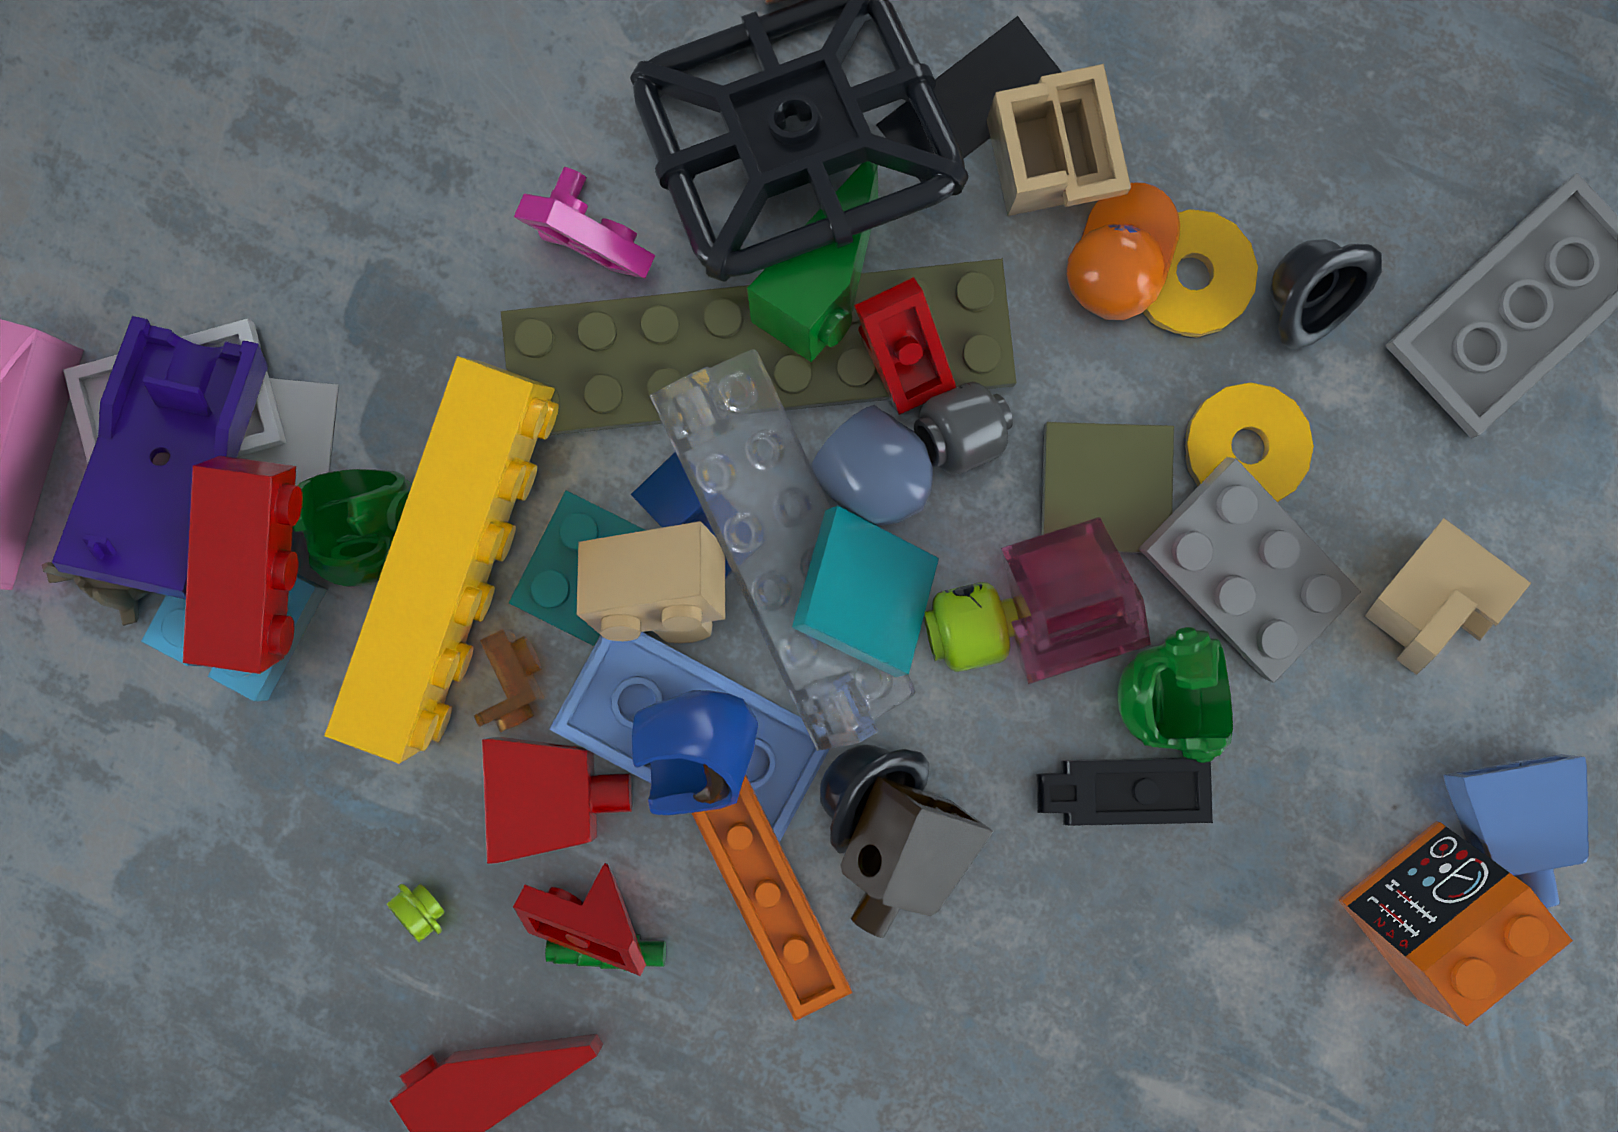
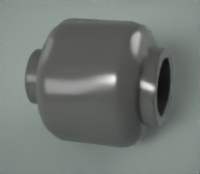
M977 382L963 383L956 386L957 388L934 396L926 403H923L919 419L914 423V433L925 444L932 467L939 466L950 474H960L999 458L1005 451L1008 443L1007 430L1011 429L1013 425L1010 408L1001 395H992L985 386Z

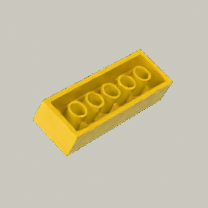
M457 356L328 723L325 737L398 764L419 751H425L430 745L431 740L436 742L441 740L452 713V706L444 704L452 680L461 682L473 654V646L466 644L473 620L483 621L494 595L495 587L487 584L495 560L504 561L514 539L516 526L508 523L515 501L516 499L526 500L535 480L537 465L530 463V459L537 439L547 440L558 414L559 404L551 401L555 388L485 362Z

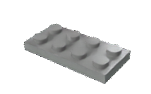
M1576 173L1557 188L1386 345L1390 352L1470 438L1481 435L1618 309V215Z

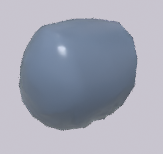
M875 405L862 409L844 422L827 439L812 462L811 470L824 491L841 508L876 526L900 523L921 512L932 491L933 467L925 444L913 430Z

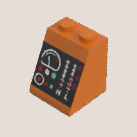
M1438 821L1433 823L1339 899V902L1420 1002L1465 1026L1471 1024L1573 941L1528 885Z

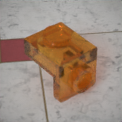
M506 629L483 638L480 642L507 699L474 715L479 727L496 723L500 733L533 718L535 715L530 705L545 698L534 676V673L542 670L531 643L526 636L516 639L513 631Z

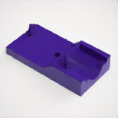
M131 317L100 401L98 438L52 560L53 565L59 572L186 600L193 465L218 456L237 458L268 368L258 343L243 340L241 345L225 342L220 347L202 346L179 337L170 329L152 326L148 319ZM159 453L170 454L169 461L164 465L153 464V459Z

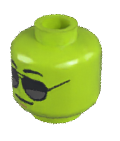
M979 582L941 591L933 598L932 610L925 611L924 614L925 628L934 661L944 660L946 665L954 672H963L1005 661L1009 656L1011 648L1010 637L1021 635L1020 623L1013 599L1000 600L997 590L988 582Z

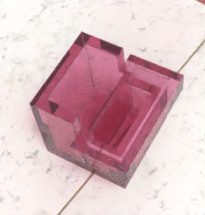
M1100 517L1001 548L1011 597L1019 619L1011 623L1021 668L1028 684L1151 645L1144 599Z

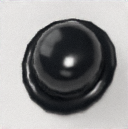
M1327 239L1306 241L1289 251L1275 268L1270 283L1271 299L1276 309L1281 313L1278 324L1281 342L1291 349L1309 346L1325 337L1341 324L1374 289L1382 273V253L1370 244H1349L1341 247Z
M866 744L849 748L831 763L820 783V803L825 812L832 818L830 843L839 854L846 852L878 776L923 791L927 785L929 762L925 756L918 751L901 749L888 752L886 749L876 745Z

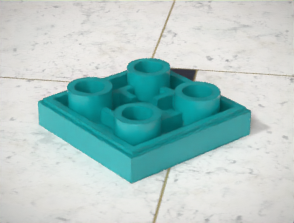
M838 505L825 510L792 628L894 677L908 675L939 558Z

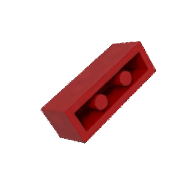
M218 456L193 465L183 663L261 674L284 659L285 655L290 651L294 638V620L291 616H287L288 594L294 587L298 574V556L296 552L291 551L292 529L299 520L303 501L301 488L295 486L296 466Z

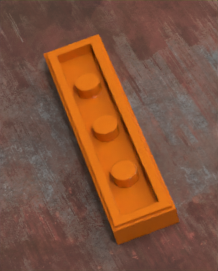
M745 774L737 803L721 809L694 812L692 815L794 1021L851 994L852 990Z

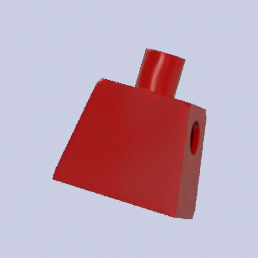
M506 737L482 739L487 864L505 862L592 842L597 838L596 814L632 812V782L630 773L595 775L594 753L583 747Z

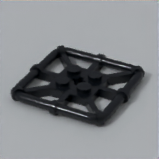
M803 0L760 17L755 11L741 16V24L662 52L649 61H640L630 76V80L634 85L635 104L658 161L655 167L658 181L662 188L670 191L691 248L701 264L706 267V274L708 277L722 282H726L730 277L757 272L835 243L837 248L853 243V235L934 206L951 195H959L969 178L968 172L965 169L962 150L933 91L936 86L935 78L929 66L919 62L902 23L889 0ZM841 14L822 49L779 64L769 40ZM872 18L896 71L851 87L841 64L865 20L869 21ZM750 47L753 53H755L762 69L761 72L726 85H720L683 73ZM666 95L720 113L728 133L681 150L660 98ZM900 99L911 102L934 154L872 134L863 113ZM797 115L801 122L811 120L805 128L799 131H784L786 128L785 119L790 116ZM739 159L748 183L716 239L693 180L700 173ZM865 162H871L925 181L843 211L828 176ZM808 183L811 184L825 216L824 219L741 249L768 198Z

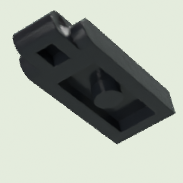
M1195 759L1062 760V773L1036 774L1037 813H1063V825L1213 823L1211 761L1199 763Z

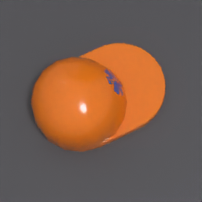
M1130 183L1131 189L1128 194L1099 200L1089 214L1081 240L1076 243L1068 258L1066 277L1071 293L1086 310L1105 320H1126L1141 314L1156 301L1165 284L1178 243L1180 219L1176 206L1162 190L1147 183Z

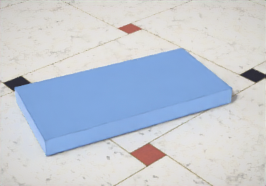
M641 632L637 639L631 641H612L600 635L549 730L651 783L650 763L639 768L633 765L632 728L637 711L692 690H713L744 699L755 714L758 722L754 751L746 775L780 842L836 736L644 632Z

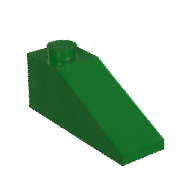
M871 162L862 163L835 192L843 211L878 199L877 164ZM820 208L805 225L824 219L825 216L822 209ZM871 229L853 235V243L837 248L835 243L765 268L747 287L751 322L810 362L816 358L826 345L829 347L837 345L845 336L852 323L853 306Z

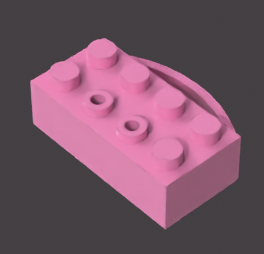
M0 319V589L12 590L70 398L63 369L80 365L84 350L38 329Z

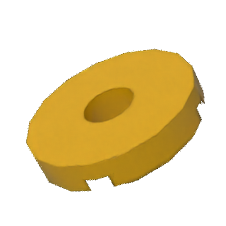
M1189 209L1178 212L1180 235L1165 284L1156 301L1143 311V314L1152 324L1163 330L1167 329L1173 333L1182 334L1181 336L1197 338L1221 331L1245 311L1256 290L1258 265L1251 242L1235 223L1215 212ZM1195 258L1206 265L1209 272V282L1205 288L1190 290L1180 283L1176 272L1177 265L1181 260Z
M1251 382L1225 387L1202 402L1188 422L1185 435L1187 470L1197 486H1199L1226 457L1236 458L1231 445L1237 431L1251 430L1257 433L1263 441V455L1255 464L1238 461L1279 502L1297 489L1309 471L1314 448L1309 421L1297 403L1275 387Z

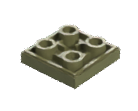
M1046 422L1044 424L1041 550L1142 553L1138 548L1172 514L1174 426Z

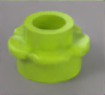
M421 883L412 891L405 884H399L397 887L400 893L386 904L418 943L433 931L439 935L442 932V928L436 920L445 913L443 908Z

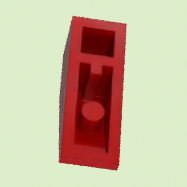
M597 1034L457 1051L439 1063L434 1055L430 1054L399 1076L405 1086L389 1101L409 1132H485L597 1057L603 1043Z

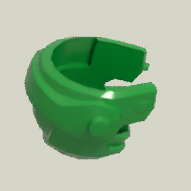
M376 469L333 471L316 475L301 482L298 486L302 491V510L298 522L293 526V530L295 532L303 531L309 553L310 568L323 579L336 585L357 587L378 582L412 483L398 472Z
M1192 627L1180 628L1176 633L1170 634L1165 639L1164 644L1140 651L1135 659L1123 669L1117 689V705L1122 721L1131 735L1143 742L1145 746L1177 749L1182 751L1183 757L1195 759L1199 763L1210 762L1216 756H1220L1232 740L1233 712L1225 654L1218 639L1210 638L1208 631L1195 630Z

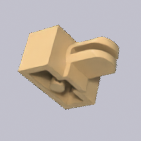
M701 521L581 541L578 545L577 615L603 638L612 641H631L637 639L641 632L654 631L661 639L668 643H693L704 640L711 636L713 621L725 619V546Z

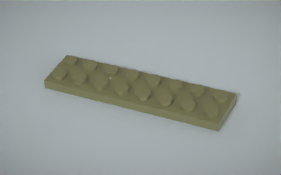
M1003 258L861 273L854 305L906 280L915 278L924 292L956 386L968 382L980 383L987 389L1014 387L1016 385ZM749 285L500 311L506 370L555 388L551 401L559 404V409L549 436L891 400L858 332L861 322L855 306H853L852 323L842 340L833 347L826 345L812 362L751 322L747 292Z

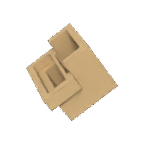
M1104 64L1042 76L1038 84L995 92L987 117V124L1007 216L1060 205L1068 207L1128 194L1131 185Z
M1443 518L1377 598L1365 617L1405 647L1396 660L1417 675L1439 654L1460 627L1480 641L1493 624L1495 626L1499 624L1531 585V582Z

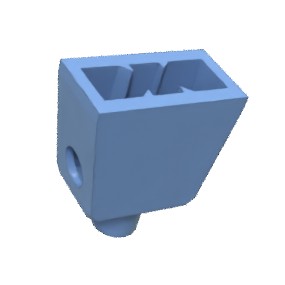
M1559 754L1444 774L1445 784L1466 841L1528 885L1546 908L1559 905L1560 900L1554 869L1586 863L1589 857L1587 764L1585 757Z

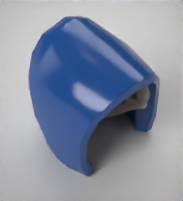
M692 690L637 711L632 728L633 765L639 768L650 763L651 789L648 802L652 814L677 815L721 809L737 803L754 751L758 729L756 716L744 699L719 691Z

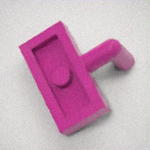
M564 167L549 198L523 194L514 218L538 230L541 239L546 242L565 245L613 272L646 278L655 255L634 243L637 233L609 219L602 218L601 223H598L585 216L588 205L578 199L587 178L585 175L571 168Z

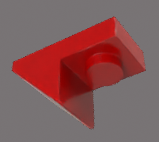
M914 277L854 305L861 325L858 327L860 337L899 415L926 403L934 396L957 388L924 292Z
M604 863L583 903L575 895L557 887H550L547 892H544L526 884L524 885L513 908L529 934L641 976L646 963L622 894L607 863Z

